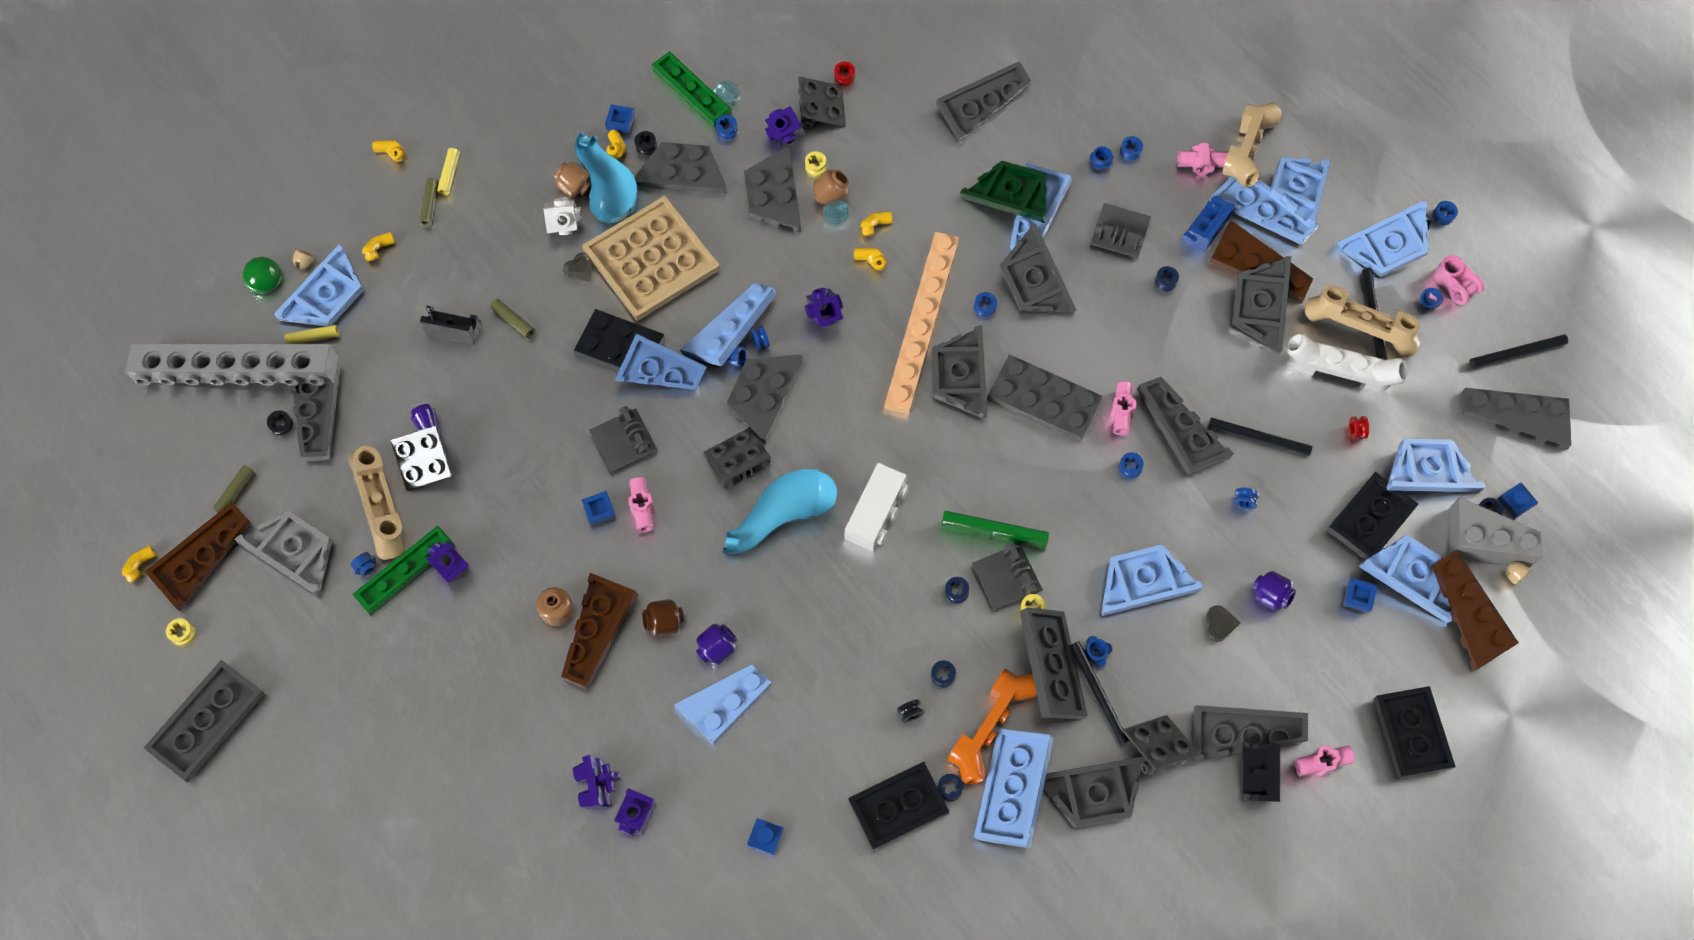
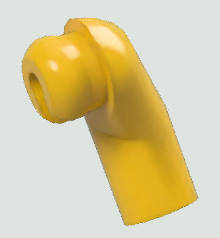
M611 130L607 136L612 145H608L606 151L613 158L620 159L626 151V145L619 131Z
M396 140L373 141L374 153H387L392 160L397 162L404 159L405 150Z
M892 212L869 214L860 223L862 234L864 236L873 235L875 233L874 226L892 224Z
M392 232L375 236L362 248V254H365L367 261L378 259L377 249L395 244Z
M854 248V260H866L876 270H883L887 266L886 257L877 248Z
M151 545L128 557L121 569L122 576H125L128 582H133L140 578L141 573L137 568L157 556Z

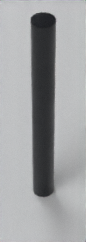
M1365 268L1362 270L1367 306L1379 311L1372 269ZM1373 336L1376 358L1387 360L1384 340Z
M1563 334L1471 358L1469 364L1471 368H1477L1568 344V337Z
M1210 417L1208 423L1209 428L1310 456L1313 447Z
M1080 641L1071 644L1070 648L1119 745L1121 746L1129 742L1130 740L1124 734V728Z

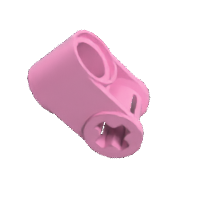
M1455 255L1445 257L1433 274L1436 283L1459 305L1466 304L1472 295L1479 294L1484 289V284L1480 277L1474 274L1462 259Z

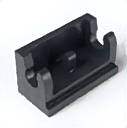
M426 306L428 316H421L420 324L426 335L475 344L482 323L477 315L470 314V318L438 312L435 311L433 306Z
M1242 742V799L1280 802V744Z

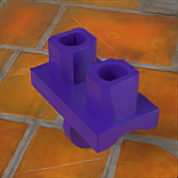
M592 755L582 757L583 763L573 767L576 782L583 783L587 781L588 790L578 794L579 806L582 808H611L610 793L615 792L614 782L621 779L620 772H611L610 763L604 764L603 758H593Z

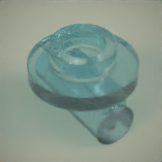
M727 79L724 82L719 81L713 90L718 97L731 106L736 104L737 97L740 94V91L737 89L738 85Z
M833 200L827 203L826 206H823V215L826 220L831 224L843 223L848 217L847 203L845 204L841 200Z

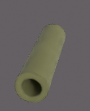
M435 178L426 179L419 221L423 226L432 225L439 182Z
M496 299L492 302L490 308L524 337L530 338L534 334L535 328L501 300Z
M243 465L212 509L218 513L228 504L234 502L255 472L246 465Z

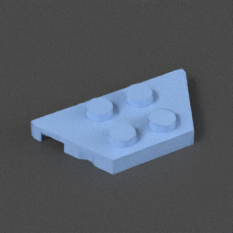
M1281 157L1276 167L1269 196L1307 227L1312 228L1316 222L1330 160L1323 159L1321 163H1310V158L1294 159L1291 157Z
M1424 200L1337 242L1336 247L1364 267L1371 268L1372 272L1380 277L1406 266L1428 254L1427 203Z
M338 244L274 313L278 320L325 327L332 326L364 291L341 245Z
M1405 438L1399 444L1387 484V490L1481 492L1485 489V485L1482 480L1477 482L1469 471L1472 466L1460 454V450L1453 440Z
M1409 535L1403 536L1360 563L1359 567L1445 623L1452 621L1450 604L1448 599L1443 597L1431 566L1443 557Z
M1162 544L1113 556L1109 560L1101 613L1102 616L1199 592L1203 586L1200 581L1196 582L1185 571L1186 568L1179 561L1175 560Z

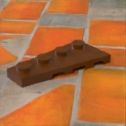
M1230 220L1210 263L1238 275L1240 272L1256 269L1260 265L1282 260L1283 256ZM1292 263L1290 266L1288 297L1302 303L1314 278Z
M231 502L144 572L178 611H181L236 543L235 538L243 534L251 522Z
M1457 550L1431 565L1443 597L1448 599L1452 609L1450 612L1452 620L1457 622L1462 635L1460 638L1464 649L1467 648L1471 658L1469 664L1472 671L1481 668L1519 643Z
M592 573L589 574L588 589L581 603L583 606L580 618L576 621L573 643H570L561 676L565 681L586 690L589 689L638 597V593L635 590Z

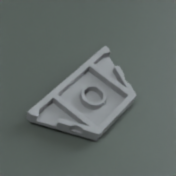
M288 510L276 516L274 520L266 521L257 526L258 530L246 536L241 534L235 538L238 544L316 596L320 594L332 540L315 527Z

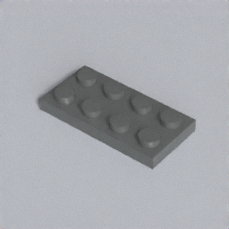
M1010 354L987 396V400L1081 442L1102 399V395Z
M1028 607L1020 610L1022 628L1042 718L1082 719L1087 717L1075 657L1070 648L1071 639L1064 611Z
M220 660L144 746V749L184 781L189 782L265 693L224 661Z

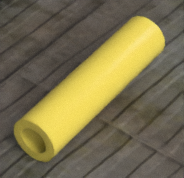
M449 148L437 188V192L441 195H449L460 155L458 149Z
M337 325L286 333L284 338L286 344H303L339 337Z

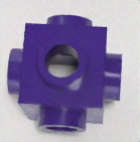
M791 106L783 110L777 109L769 114V118L765 119L768 125L765 131L771 142L776 140L779 146L783 144L784 146L790 145L797 140V136L805 133Z
M818 288L813 290L811 295L806 296L808 303L805 305L806 314L809 320L813 319L819 327L829 326L843 319L841 298L839 294H835L830 288Z

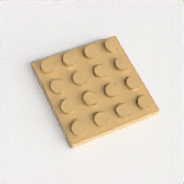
M666 196L661 197L582 245L583 251L637 322L720 271L718 262Z

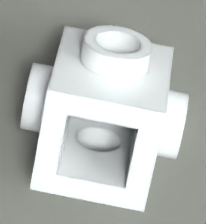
M568 198L554 199L553 203H545L543 210L547 233L559 232V235H569L574 233L573 230H577L578 222H582L580 207H576L575 200L569 201Z

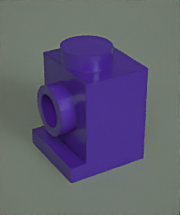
M439 541L427 551L430 556L426 560L446 583H449L469 566L448 541L445 544ZM443 555H449L451 557V563L449 565H443L441 563V557Z
M628 788L614 819L616 825L619 826L618 831L631 837L635 833L643 836L657 805L655 800ZM630 809H637L638 814L635 817L631 818L628 816Z

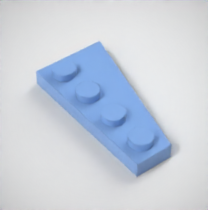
M1026 163L1025 167L1044 172L1046 175V222L1042 223L1017 215L1014 222L1010 251L1021 240L1032 224L1036 223L1044 238L1072 182L1070 175Z
M1230 177L1211 196V198L1218 196L1230 204H1235L1233 213L1300 245L1319 226L1317 222L1314 223L1312 228L1303 224L1269 196L1271 188L1260 179L1253 186L1242 187L1235 177Z
M755 283L752 284L680 349L682 355L722 366L777 295L774 288Z

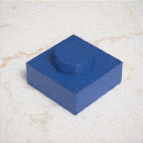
M611 104L605 122L606 130L630 133L635 116L634 108Z
M1522 482L1498 498L1499 502L1514 520L1538 504V501Z
M607 491L582 499L591 526L616 518Z
M1350 578L1343 606L1370 613L1373 609L1378 586Z
M757 818L747 847L774 856L784 827Z

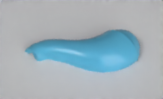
M580 132L576 138L574 149L579 160L590 173L592 184L589 195L590 210L601 222L614 224L623 221L626 217L631 216L637 202L638 188L634 175L624 164L607 154L598 145L597 136L589 138Z
M819 469L797 470L775 479L764 490L752 511L738 529L726 533V544L723 547V553L737 554L748 552L760 544L775 529L795 520L811 519L813 516H821L829 512L834 506L837 496V487L833 479L827 474L820 472Z

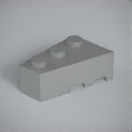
M1460 497L1449 508V554L1457 550L1463 560L1509 565L1512 562L1518 561L1529 568L1542 557L1540 531Z

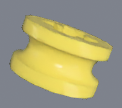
M814 151L806 156L805 170L808 174L820 176L826 171L827 161L823 153ZM817 161L819 166L815 167V165L812 164V162Z
M1029 594L1022 600L1020 610L1029 608V606L1025 605H1031L1033 602L1038 604L1037 609H1045V601L1037 594Z
M178 618L167 625L166 636L176 645L183 646L193 640L195 629L185 619ZM183 627L186 631H182L184 635L178 637L175 633H179L177 629Z

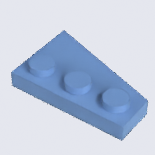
M636 333L615 381L696 390L707 366Z

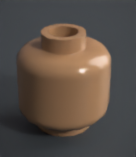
M574 161L562 163L554 175L556 187L570 198H576L580 194L585 196L592 185L589 183L590 173Z
M828 169L824 171L813 183L814 197L817 202L828 206L838 204L849 192L847 176L840 170Z
M557 587L547 588L538 596L536 608L543 622L556 627L564 625L571 619L574 605L565 590Z

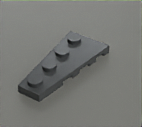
M1019 61L938 98L936 105L957 141L961 142L1028 87L1031 80Z
M338 363L334 383H324L321 386L310 383H299L296 386L290 385L295 405L293 410L298 426L296 430L300 457L304 461L330 460L340 365Z
M1162 377L1147 381L1138 386V393L1187 475L1230 459L1234 453L1228 447L1224 448L1217 440L1219 437L1212 430L1208 431L1199 421L1200 417L1194 411L1191 412L1183 404L1184 400Z
M1465 388L1462 391V415L1494 426L1499 424L1510 428L1509 431L1518 434L1524 432L1535 436L1537 440L1543 442L1548 440L1559 444L1558 447L1567 450L1571 447L1570 405L1568 398Z
M1194 706L1193 746L1198 750L1200 756L1194 757L1193 762L1241 754L1242 742L1277 743L1280 746L1308 741V713Z

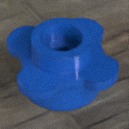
M1090 636L1087 639V646L1084 651L1089 661L1095 663L1100 668L1106 665V657L1112 652V646L1102 639ZM1094 650H1098L1099 653L1095 654Z

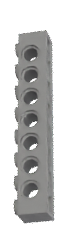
M131 344L125 372L135 383L140 385H149L150 383H162L165 385H174L175 383H186L189 385H199V383H211L213 385H224V383H235L238 385L260 383L270 386L274 383H285L296 386L299 383H310L321 386L324 383H334L339 355L330 344Z

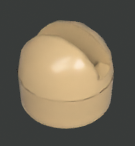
M296 249L292 261L296 267L300 266V269L304 270L313 264L315 256L304 250Z
M1515 561L1506 568V576L1516 585L1531 569L1522 562Z

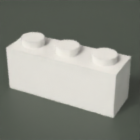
M877 463L844 530L845 540L871 551H874L877 544L882 545L887 534L885 527L888 521L893 522L897 514L898 508L895 506L898 500H903L907 494L909 486L906 485V474Z

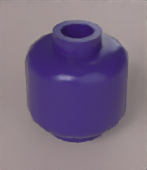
M1270 571L1264 576L1259 575L1253 585V589L1256 590V601L1274 611H1279L1282 608L1287 609L1296 595L1292 580L1275 571Z
M712 624L696 640L699 647L696 652L705 663L711 661L714 664H720L736 651L735 642L737 638L725 624L721 626L719 624Z

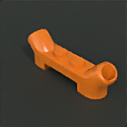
M1004 669L990 692V695L997 699L979 730L973 739L962 734L952 749L947 761L959 767L962 782L965 784H976L985 779L986 772L981 749L984 745L989 748L997 733L993 730L999 722L1004 724L1012 711L1008 708L1012 702L1032 699L1037 696L1032 673L1016 676L1007 669Z

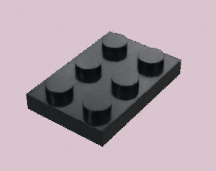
M595 309L574 349V353L576 356L619 371L636 333L660 345L663 344L665 336L658 331Z
M1377 472L1373 473L1327 529L1329 533L1365 560L1383 549L1419 505L1402 491L1387 490L1388 481Z
M1430 686L1377 695L1373 698L1398 779L1452 770L1456 767Z
M925 762L917 764L848 798L872 851L894 842L950 813Z

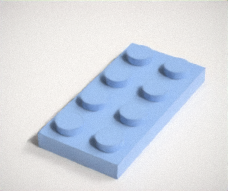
M998 728L974 838L980 841L1031 849L1054 740L1051 735Z

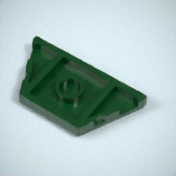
M1000 161L989 172L978 177V183L969 189L964 187L960 191L963 199L1042 223L1046 222L1047 178L1044 172Z

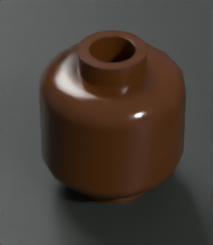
M671 599L650 602L646 610L642 611L643 626L645 631H649L654 637L675 634L678 632L680 624L684 623L683 610L681 607L677 608L676 603Z

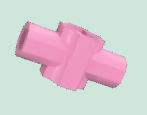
M1200 143L1197 146H1193L1191 151H1179L1177 164L1178 167H1192L1193 172H1196L1197 175H1207L1214 172L1215 167L1224 168L1228 152L1213 151V147L1209 143Z
M1118 382L1116 385V397L1110 409V417L1114 419L1113 433L1116 435L1124 436L1130 433V422L1136 409V400L1132 398L1133 384L1130 382Z
M644 477L633 478L629 481L632 494L628 498L632 515L635 516L638 532H649L654 529L652 513L655 512L651 494L648 493L646 479ZM644 502L645 506L639 507V503Z
M1326 745L1319 747L1312 755L1295 759L1294 766L1300 777L1317 773L1322 777L1329 775L1337 767L1354 763L1355 756L1349 745L1336 749ZM1322 757L1323 760L1327 759L1329 764L1327 765L1326 762L1322 763L1320 758Z

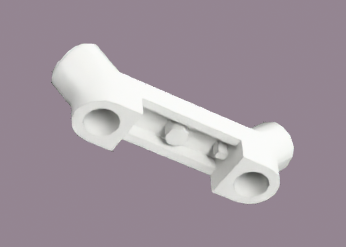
M1304 333L1292 336L1287 344V353L1291 356V365L1297 371L1311 375L1315 371L1358 381L1364 383L1365 389L1377 392L1386 391L1390 385L1403 384L1408 375L1407 364L1401 358L1383 360L1313 342Z

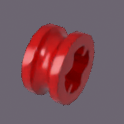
M843 61L835 66L834 80L837 84L848 86L854 82L855 67L853 64Z
M1356 416L1350 418L1349 433L1352 440L1358 439L1359 436L1362 439L1368 438L1369 422L1366 416H1361L1359 419Z

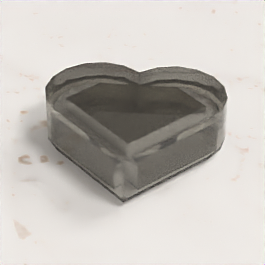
M581 252L575 256L574 260H569L564 264L563 273L568 280L591 282L594 264L586 252Z
M1219 605L1212 606L1206 614V621L1209 624L1207 635L1215 642L1225 640L1241 623L1229 611Z

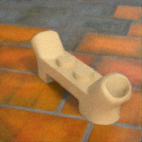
M1269 103L1263 106L1246 105L1239 131L1246 135L1241 148L1230 146L1222 173L1223 175L1235 177L1242 187H1250L1258 182L1260 169L1252 159H1255L1258 149L1256 143H1261L1264 130L1279 125L1282 113L1277 104Z
M1326 286L1323 288L1320 296L1309 298L1305 304V314L1310 321L1315 322L1330 318L1346 326L1368 333L1371 336L1386 340L1393 344L1396 352L1401 357L1414 355L1420 347V341L1416 335L1420 329V323L1415 317L1399 310L1395 317L1361 305L1347 299L1349 291L1340 287Z
M359 447L350 454L348 462L353 470L373 536L376 555L383 560L399 557L404 551L401 536L402 524L399 514L395 512L383 473V462L378 450L374 447Z

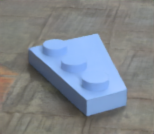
M751 664L674 704V706L703 735L715 744L772 686V683Z

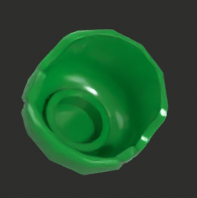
M263 256L253 258L247 262L242 272V278L247 288L259 295L269 294L274 291L283 278L279 265L272 259Z

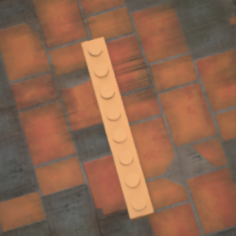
M935 232L884 409L908 415L910 413L959 237Z

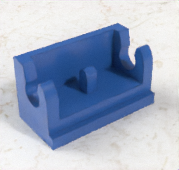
M1213 196L1211 198L1212 202H1207L1204 209L1182 237L1183 240L1203 252H1206L1229 221L1235 208V204H1230L1218 196Z

